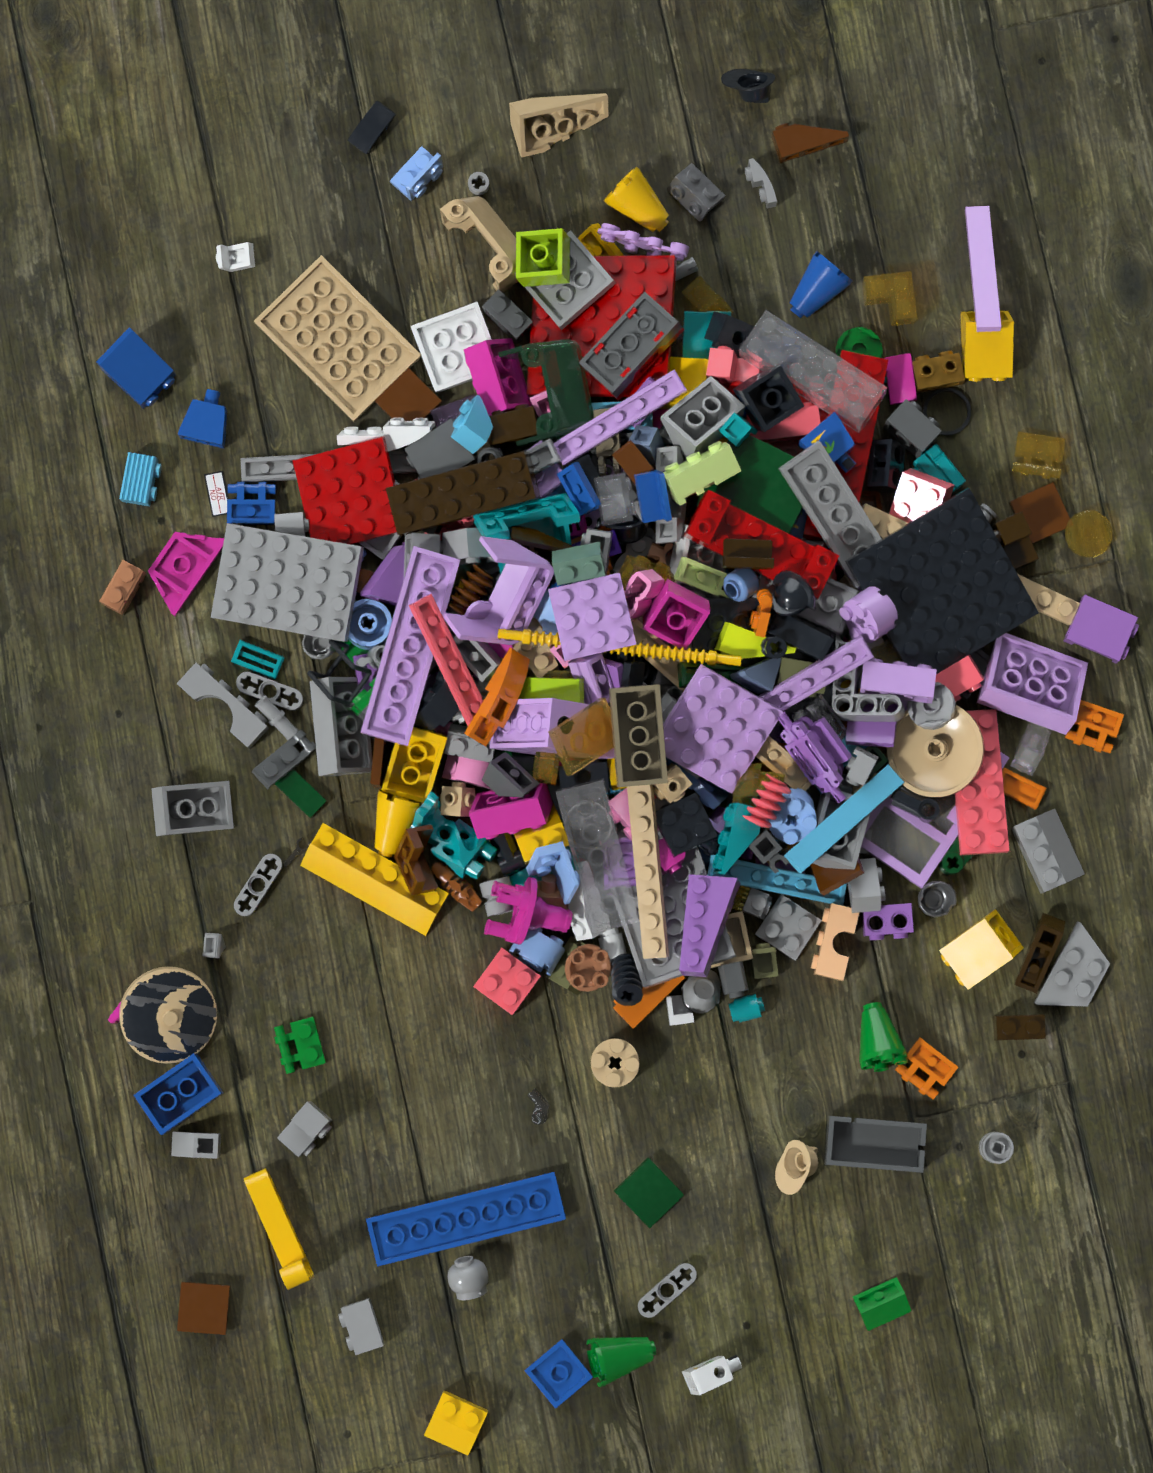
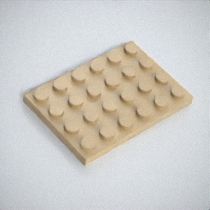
M322 255L254 320V323L353 422L375 403V400L407 368L413 366L422 357Z

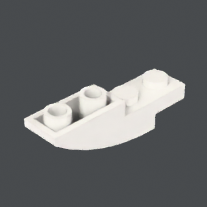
M391 418L383 426V430L381 427H369L367 430H358V427H346L337 435V445H353L385 437L387 450L392 451L407 446L425 436L435 427V421H428L427 418H415L413 421H404V418Z

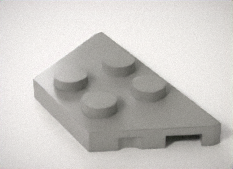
M1076 922L1034 1004L1087 1007L1092 1000L1110 963L1082 923Z

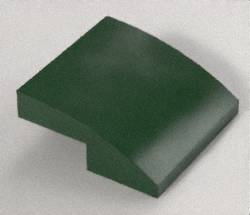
M649 1157L614 1190L620 1199L649 1229L684 1196Z

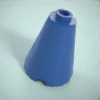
M816 251L789 302L792 305L790 310L800 318L803 315L808 318L851 285L853 280Z

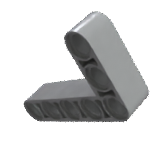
M845 625L841 636L836 634L835 650L848 643L843 641V638L850 631L847 625ZM860 666L833 681L832 708L837 717L842 721L896 722L901 720L905 714V708L900 698L896 695L858 694ZM843 681H852L848 688L840 687ZM842 704H850V708L847 711H839V707ZM867 704H874V708L870 712H864L863 708ZM891 704L899 705L895 712H887V708Z

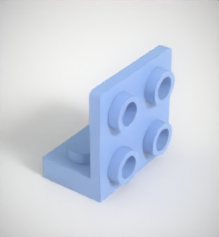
M421 146L395 174L390 183L410 201L415 197L420 198L427 190L426 185L431 180H437L443 172L441 155L436 153L433 157Z
M563 841L536 848L526 867L529 877L534 875L542 877L552 871L553 875L556 876V884L564 905L570 904L580 884L579 874L577 871H574L571 864L572 857L570 851L565 848Z

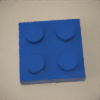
M563 1339L558 1341L524 1370L555 1409L593 1378Z

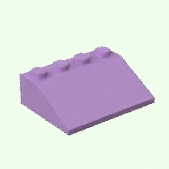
M1005 633L995 640L984 674V680L981 682L982 686L979 690L977 703L1066 735L1077 720L1088 663Z

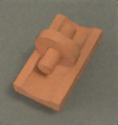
M654 543L651 544L647 561L657 564V571L664 573L666 567L669 569L673 544L666 543L665 547Z

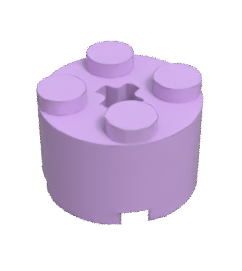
M868 587L845 602L843 607L840 608V615L846 621L852 639L862 635L866 643H872L895 628L896 624L894 623L898 619L897 610L887 595L882 596L878 593L880 589Z

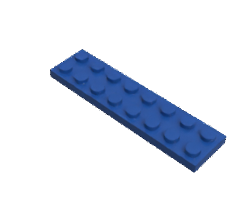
M555 1172L366 1218L376 1264L381 1266L565 1220L566 1217Z

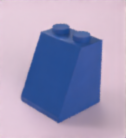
M130 327L96 361L101 370L143 409L146 406H152L158 400L160 391L163 388L167 390L175 381L174 377L176 374L174 370Z

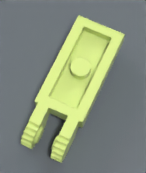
M681 557L674 580L714 596L729 598L724 590H721L727 573L687 557Z

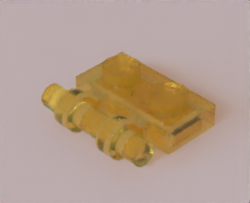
M1018 431L1014 456L1022 457L1023 463L1013 462L1012 471L1020 472L1024 476H1029V474L1039 475L1043 479H1050V477L1060 478L1061 469L1052 468V462L1062 463L1065 439ZM1031 459L1044 461V467L1031 465Z

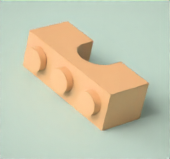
M833 903L830 904L829 908L825 907L822 921L826 922L824 932L819 931L816 942L820 949L818 955L814 954L811 968L815 969L814 975L839 981L844 980L849 957L840 955L834 950L833 939L841 932L855 933L859 913H852L850 907Z

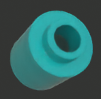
M756 994L733 999L734 1002L728 1003L733 1022L739 1021L741 1023L762 1017L761 1012L765 1011L762 997L757 998Z

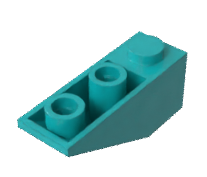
M731 803L725 809L723 816L725 821L724 829L718 837V844L720 846L712 864L714 875H725L760 832V826L742 816L751 815L746 809L748 805Z

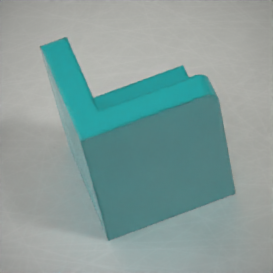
M734 412L719 429V432L736 447H739L750 433L756 435L758 430L741 415Z

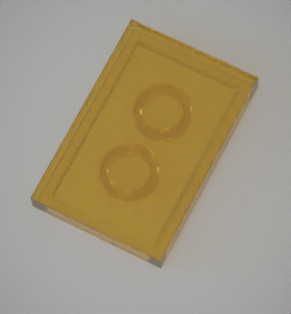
M606 698L597 699L548 731L567 776H572L614 748L611 710Z

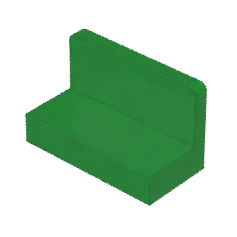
M897 1277L853 1296V1300L868 1331L911 1312L906 1294Z

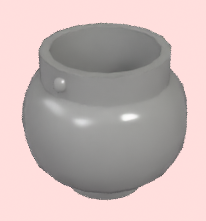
M463 1256L454 1261L455 1264L448 1270L447 1276L449 1286L456 1293L457 1299L471 1300L486 1294L488 1271L485 1264L478 1259H474L473 1256Z

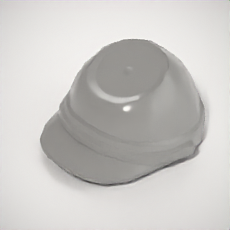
M710 970L707 977H688L681 987L683 1003L689 1010L699 1014L707 1013L716 1004H719L721 982L717 973Z

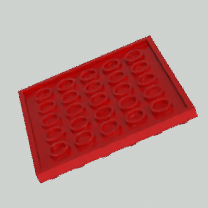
M593 256L616 284L562 330L533 297V325L531 326L526 394L528 396H535L552 388L555 395L561 397H614L599 381H596L586 372L579 362L644 292L673 316L676 256ZM671 345L623 397H630L635 394L648 377L651 376L656 381L670 373Z

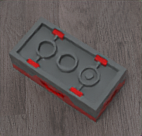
M644 292L580 360L579 364L619 401L677 339L684 329L673 316Z

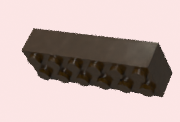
M526 451L386 488L397 535L415 533L471 518L475 514L541 499L530 453Z

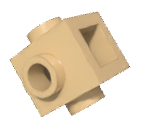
M670 763L667 766L668 783L653 784L655 796L660 801L664 799L672 803L673 801L677 802L685 795L684 791L692 783L677 765Z
M452 782V787L442 786V793L440 795L441 815L470 817L469 811L476 797L475 788H466V783Z

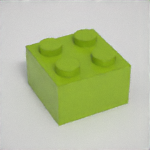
M563 228L516 232V279L523 287L570 283V237Z

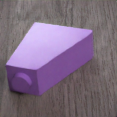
M405 542L400 546L392 547L361 590V597L392 606L397 605L404 580Z

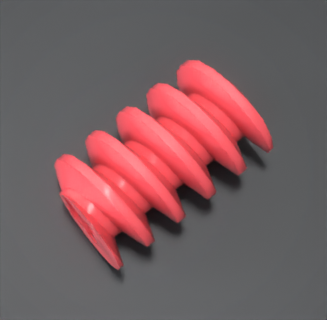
M766 773L770 782H761L765 790H756L761 798H752L751 800L756 806H747L746 809L751 815L742 816L762 828H771L772 824L768 819L776 820L777 816L773 810H782L777 802L785 803L787 800L782 794H791V790L785 783Z

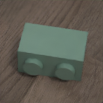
M600 542L552 551V565L557 586L605 576V561Z

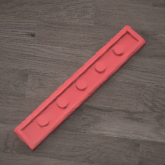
M428 594L410 604L409 607L467 726H469L484 700L432 594Z

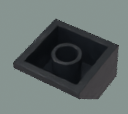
M781 365L754 375L733 389L738 400L745 405V412L758 431L766 432L804 407Z

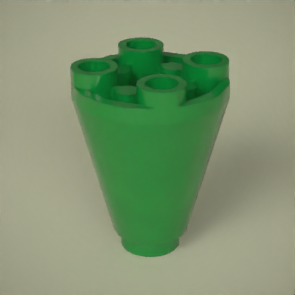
M874 1002L864 1005L861 1018L859 1055L861 1069L873 1068L874 1072H882L888 1070V1065L908 1063L906 1049L886 1009L882 1007V1003Z

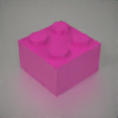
M667 579L660 593L654 598L650 608L642 617L643 629L680 649L684 647V650H686L710 614L709 600Z

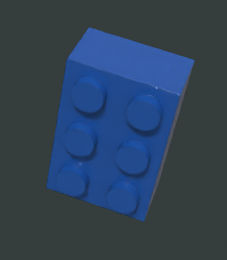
M193 1053L134 1094V1097L159 1134L165 1135L224 1094V1092L198 1054Z

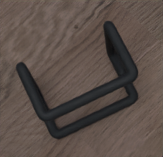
M331 639L329 644L339 654L326 674L311 670L307 674L329 700L350 705L371 676L372 671L352 663L345 655L349 650L348 644ZM342 658L352 669L366 673L348 700L332 696L316 678L330 677Z

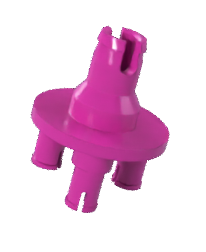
M528 877L524 886L518 884L512 886L497 881L493 882L491 896H496V902L513 905L512 919L509 924L488 919L484 934L505 938L507 942L521 945L528 929L535 930L542 927L554 931L567 932V929L570 928L573 912L569 909L566 910L562 907L547 904L541 897H538L536 878Z

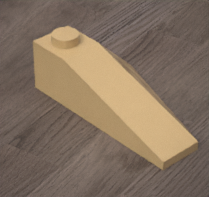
M606 93L529 98L509 103L511 127L521 157L543 153L551 149L550 146L560 140L565 141L570 138L569 135L580 129L585 130L609 116L608 95Z

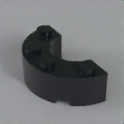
M469 669V671H470V673H471V675H472V677H473V679H474V682H476V679H477V678H475V677L473 676L474 673ZM441 671L436 675V682L432 688H428L423 694L413 727L436 733L434 729L437 726L441 725L444 727L459 711V707Z

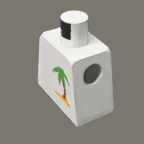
M737 1355L725 1359L724 1356H717L682 1371L690 1393L702 1395L733 1380L732 1373L742 1369V1365ZM715 1368H718L717 1376L714 1375Z

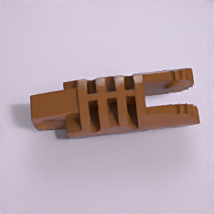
M439 861L431 866L433 874L442 882L440 885L457 902L472 912L481 905L483 901L472 885L464 878H460L445 863Z

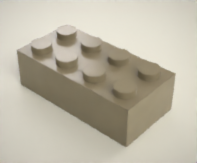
M660 684L609 688L617 787L668 783Z

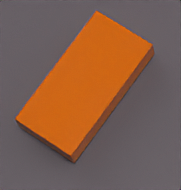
M1003 767L1004 795L1036 810L1047 788Z

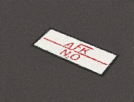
M223 471L204 474L212 517L227 514L228 496Z

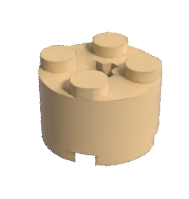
M608 1039L595 1048L591 1057V1069L596 1079L602 1084L609 1087H621L630 1083L635 1078L639 1069V1056L635 1048L627 1041ZM613 1056L615 1059L619 1057L622 1060L619 1063L621 1067L618 1070L615 1067L609 1068L608 1065L611 1063L610 1057Z

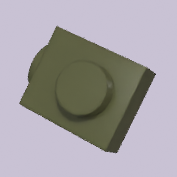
M770 943L755 945L756 949L751 950L754 979L778 977L776 947L770 948Z

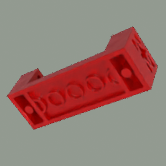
M711 490L704 493L683 535L684 537L722 556L724 539L771 540L774 568L771 570H752L772 581L781 571L795 572L802 576L811 586L815 600L819 599L840 555L820 545L812 546L729 504L730 500Z

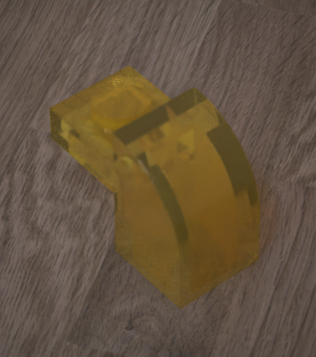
M750 764L747 771L739 778L735 785L733 803L755 807L756 805L751 799L759 798L756 790H765V787L761 784L762 781L770 782L766 773L783 783L785 782V774L761 771L762 764Z

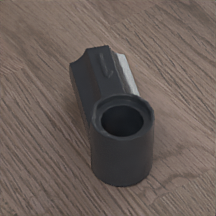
M902 786L898 788L891 803L892 806L919 818L925 823H932L939 814V805L935 800L927 799ZM925 805L932 806L935 809L934 815L930 817L923 815L922 807Z
M507 832L490 839L491 844L497 849V861L504 877H508L526 868L511 834Z

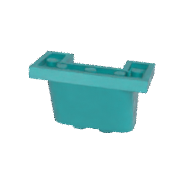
M566 493L473 515L474 524L484 537L508 540L510 539L511 527L517 525L536 529L570 545L569 524L580 522L579 512ZM498 563L500 574L506 565L505 563Z

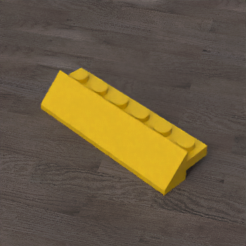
M322 823L315 838L310 843L300 865L425 936L449 895L446 891L437 888L433 892L411 896L396 863Z

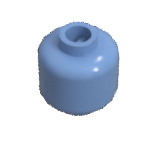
M752 569L733 570L724 578V592L734 601H745L759 589L757 574Z

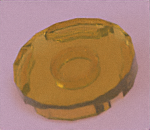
M1084 510L1074 514L1068 521L1065 529V539L1068 547L1076 555L1083 558L1096 557L1103 554L1109 544H1111L1112 527L1109 520L1100 512Z

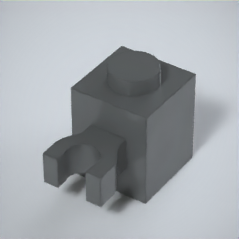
M764 827L761 828L758 836L748 847L763 864L769 861L770 868L776 874L779 870L775 867V862L780 859L787 865L789 861L783 855L778 854L782 847Z

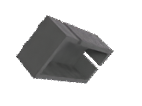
M828 1116L825 1165L923 1173L925 1151L918 1150V1145L925 1146L927 1124L854 1118V1122H851V1117Z

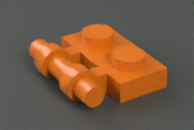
M762 588L757 592L756 597L759 605L757 606V611H752L749 625H751L756 636L765 638L773 597L768 589Z
M1080 700L1077 720L1074 723L1079 725L1077 732L1069 730L1065 738L1072 740L1074 744L1079 746L1081 744L1094 748V751L1100 753L1101 751L1111 753L1113 744L1107 743L1105 740L1107 735L1113 738L1117 737L1124 714ZM1086 728L1099 732L1098 738L1095 739L1084 735Z
M919 1037L907 1053V1059L912 1064L908 1068L904 1065H898L895 1071L902 1075L901 1078L905 1082L909 1081L919 1089L918 1092L922 1095L926 1094L931 1099H934L939 1092L932 1085L937 1081L942 1086H945L958 1069V1066ZM918 1068L929 1075L926 1081L915 1074Z

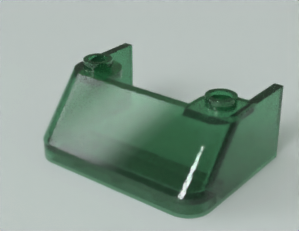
M563 339L530 343L498 352L501 358L514 360L522 358L524 364L528 367L536 368L541 366L551 412L543 414L537 419V436L516 441L517 446L532 447L540 440L544 442L548 439L555 440L564 437L594 419L585 370L579 364L582 359L581 349L576 341Z

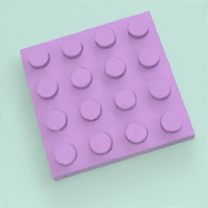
M700 664L663 723L666 757L732 794L778 722L777 717L781 716L783 711Z

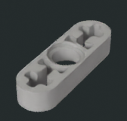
M243 672L237 677V688L246 695L261 699L264 696V687L274 685L277 693L273 698H268L274 705L290 711H296L303 705V696L297 689L251 672ZM248 677H251V682L259 685V680L263 681L259 687V694L254 693L257 690L254 687L249 686L247 690L244 689V685L241 683L242 679L247 680ZM282 688L285 689L284 695L292 696L295 693L296 698L299 700L298 703H293L292 706H289V702L281 698V703L276 701L280 698Z
M267 854L261 859L235 899L234 909L239 915H252L276 880L283 867L282 860L277 855ZM274 858L276 859L275 864L278 867L276 870L271 869L267 874L272 876L269 881L265 876L258 874L260 869L265 872L268 867L265 862L267 860L272 861ZM256 878H261L265 882V888L261 892H255L252 889L251 884ZM248 889L251 894L259 896L257 901L252 898L249 902L251 909H245L242 912L240 911L241 905H239V902L247 900L249 895L245 894Z
M681 1263L640 1298L638 1302L640 1314L647 1318L657 1315L695 1281V1268L689 1263ZM681 1268L685 1270L690 1268L692 1270L690 1272L691 1279H682L679 1283L683 1286L678 1289L676 1283L669 1278L674 1275L675 1279H677L681 1275ZM665 1283H670L674 1287V1293L670 1297H664L660 1293V1287ZM656 1291L657 1296L664 1303L660 1305L657 1301L653 1305L655 1309L653 1312L649 1310L644 1312L642 1310L644 1308L643 1302L645 1300L651 1302L655 1298L651 1294Z

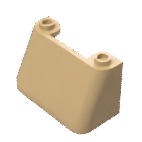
M476 196L455 199L440 209L442 223L448 231H451L453 228H459L467 233L476 227L497 253L489 264V271L496 280L493 283L496 291L499 289L504 293L518 282L516 279V238L484 198Z

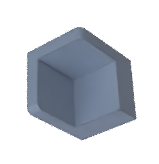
M636 425L629 441L631 440L649 464L656 465V448L665 447L659 429Z

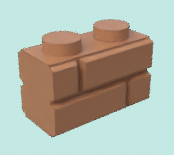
M122 560L99 602L124 616L140 587L139 583L143 582L147 574L140 568Z

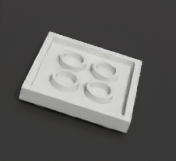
M478 302L411 326L435 394L473 380L470 369L465 361L466 356L463 349L485 340H492Z

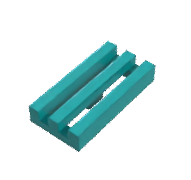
M239 640L231 662L276 680L285 658ZM245 647L276 659L277 663H271L241 651V649ZM240 655L274 669L273 673L241 661L238 657Z

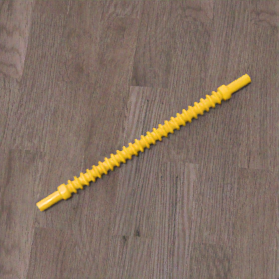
M498 629L497 638L522 641V644L534 642V645H537V643H541V646L546 643L548 647L554 644L555 648L561 645L558 633L552 635V632L545 634V631L538 633V630L534 633L531 629H523V631ZM642 642L639 645L610 651L611 654L617 652L618 655L623 652L625 656L631 653L632 657L634 654H638V657L645 655V658L652 656V659L658 656L660 660L662 657H665L667 661L669 658H673V661L680 659V662L687 660V663L692 660L694 664L700 661L702 665L704 662H707V665L715 666L716 663L741 666L742 658L741 656L717 654V651L709 650L707 653L704 649L702 652H698V649L691 651V648L684 650V647L679 650L677 646L671 649L669 645L667 648H664L663 645L657 647L656 644L650 646L649 643L644 646Z

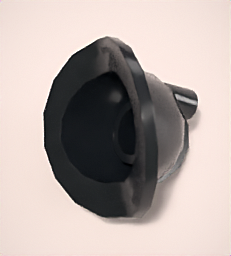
M781 571L775 576L772 582L777 587L772 596V610L774 613L781 616H791L799 614L807 608L813 611L816 610L813 590L802 576L792 571Z

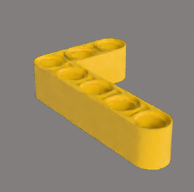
M267 1168L245 1177L246 1187L282 1266L279 1272L287 1290L314 1278L313 1271Z

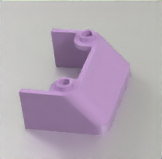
M481 536L479 541L494 561L505 563L506 565L488 601L479 600L472 603L465 615L444 613L443 618L458 639L513 645L519 641L497 638L498 629L523 631V629L528 628L554 575V569L547 560L513 540Z

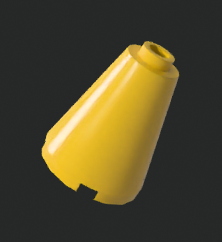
M638 167L632 169L616 185L617 187L613 190L614 192L611 191L604 199L607 205L651 232H654L656 229L660 232L669 223L667 220L669 214Z
M381 789L378 790L375 849L379 850L378 854L392 857V854L396 853L406 829L411 828L415 812L423 804L422 802L381 791Z

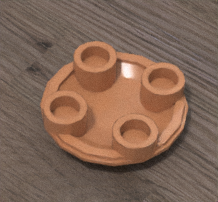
M585 944L578 946L570 953L566 959L565 975L571 986L579 991L589 992L602 988L608 983L611 963L605 950L597 945Z

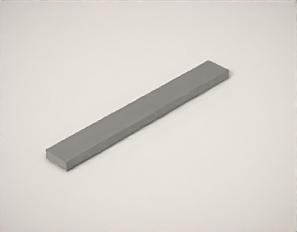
M405 449L388 451L393 474L418 473L416 468H412L406 459L408 454ZM315 454L241 458L242 482L297 480L292 460Z

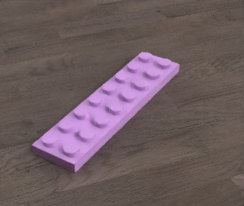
M413 546L360 733L408 746L433 659V654L409 605L428 594H432L443 616L446 613L459 567V559Z

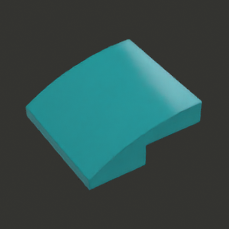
M684 311L682 358L709 359L710 348L714 347L711 346L712 342L704 339L714 311ZM715 311L731 316V312Z

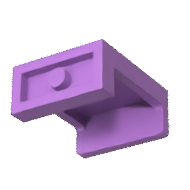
M1084 595L1079 602V607L1063 641L1071 645L1075 643L1110 658L1114 663H1118L1120 659L1124 660L1130 648L1127 646L1129 637L1134 638L1139 627L1136 624L1138 617Z

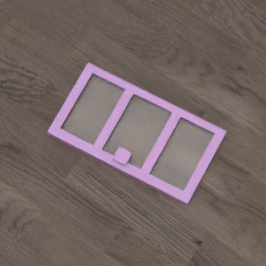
M1000 752L1001 766L1003 768L1009 757ZM896 789L871 811L861 848L922 889L958 835L955 794L946 797L923 796L927 799L935 800L939 805L937 819L932 823H925L919 818L891 805L898 790ZM925 805L921 809L923 815L927 817L935 813V809L930 805ZM868 830H872L870 841L866 839V832Z

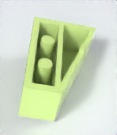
M718 441L708 446V451L702 454L695 452L686 457L687 461L681 464L675 462L664 468L665 472L663 473L667 490L674 502L681 506L686 503V497L695 493L700 495L705 492V488L713 484L718 485L741 472L740 466L728 443Z

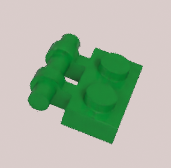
M314 1017L291 1022L292 1033L285 1034L283 1025L274 1027L276 1034L274 1040L279 1045L282 1056L280 1062L281 1065H284L286 1074L296 1072L293 1064L296 1061H300L302 1070L326 1063ZM295 1040L298 1051L294 1055H291L288 1041Z

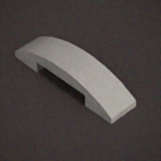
M679 446L656 448V470L665 472L664 468L675 462H678V464L683 463ZM669 492L668 498L672 521H665L663 519L656 521L657 544L679 542L684 527L686 503L680 506L671 499Z

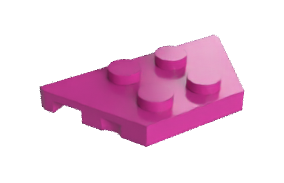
M174 532L149 568L148 572L173 616H177L222 551L224 538Z

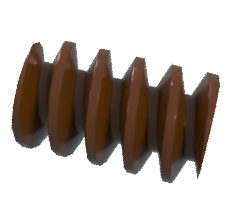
M475 563L472 566L476 572H466L470 580L461 579L460 581L464 587L455 586L454 588L458 595H450L452 602L448 603V605L460 615H465L472 603L482 600L479 594L485 596L489 594L486 586L490 588L495 586L491 580L494 578Z

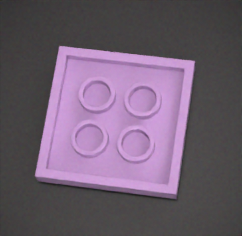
M620 573L548 589L564 661L636 645Z

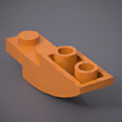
M511 647L509 648L485 688L489 693L464 734L487 746L498 726L504 728L521 694L530 659Z

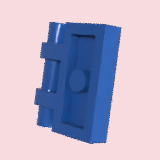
M245 482L228 484V493H237V499H227L228 524L275 525L276 501L266 500V495L276 494V484H267L266 482H259V484H245ZM245 494H258V500H245Z

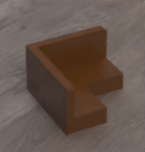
M432 825L406 829L394 855L411 896L433 892L438 888L423 854L434 830Z

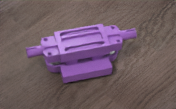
M783 712L777 719L785 728L780 735L786 742V750L812 785L816 784L821 793L831 792L837 803L842 802L846 798L838 787L843 780L844 766L842 763L850 759L851 753L825 717L813 723L810 718L802 716L792 723L786 712Z

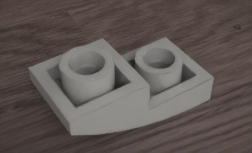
M749 159L748 167H745L747 182L751 181L752 188L762 186V188H759L761 202L766 203V208L776 207V195L768 176L754 159Z

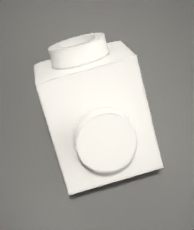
M246 242L232 246L217 245L216 262L219 269L233 272L255 267L253 243Z

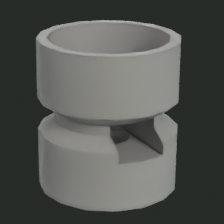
M503 877L480 884L482 897L488 900L485 903L487 917L513 911V905L496 902L497 897L491 896L493 882L497 881L511 885L510 877Z
M987 1133L979 1142L980 1155L990 1163H1005L1013 1155V1142L1004 1133Z

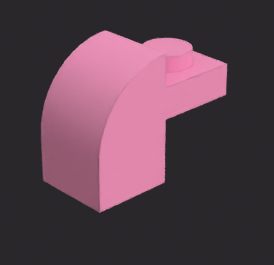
M455 755L447 756L442 775L443 778L491 789L482 781L489 765L488 762Z

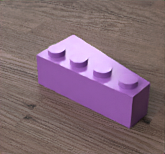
M689 874L679 971L683 976H708L729 912H731L734 904L733 901L741 884L738 878Z

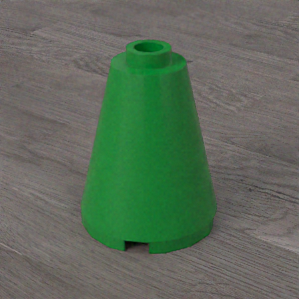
M648 1337L590 1338L587 1340V1345L591 1344V1350L587 1351L593 1378H599L600 1382L596 1383L599 1387L606 1386L653 1361L654 1355L657 1354L654 1342L650 1341Z

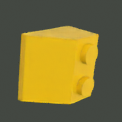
M444 1390L424 1436L465 1455H469L488 1410Z

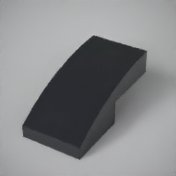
M376 101L347 141L365 154H369L381 134L385 133L397 114L381 102Z

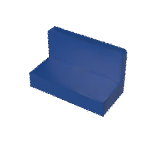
M579 462L572 463L557 474L580 516L599 509L601 502Z
M654 470L635 474L634 478L642 522L648 523L662 519L672 521L664 473Z

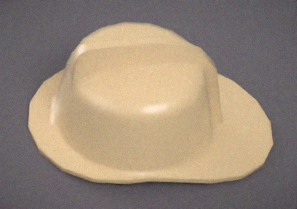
M800 1140L788 1142L775 1171V1180L781 1192L788 1195L797 1193L803 1186L806 1178L816 1172L818 1168V1149L816 1147L805 1145Z

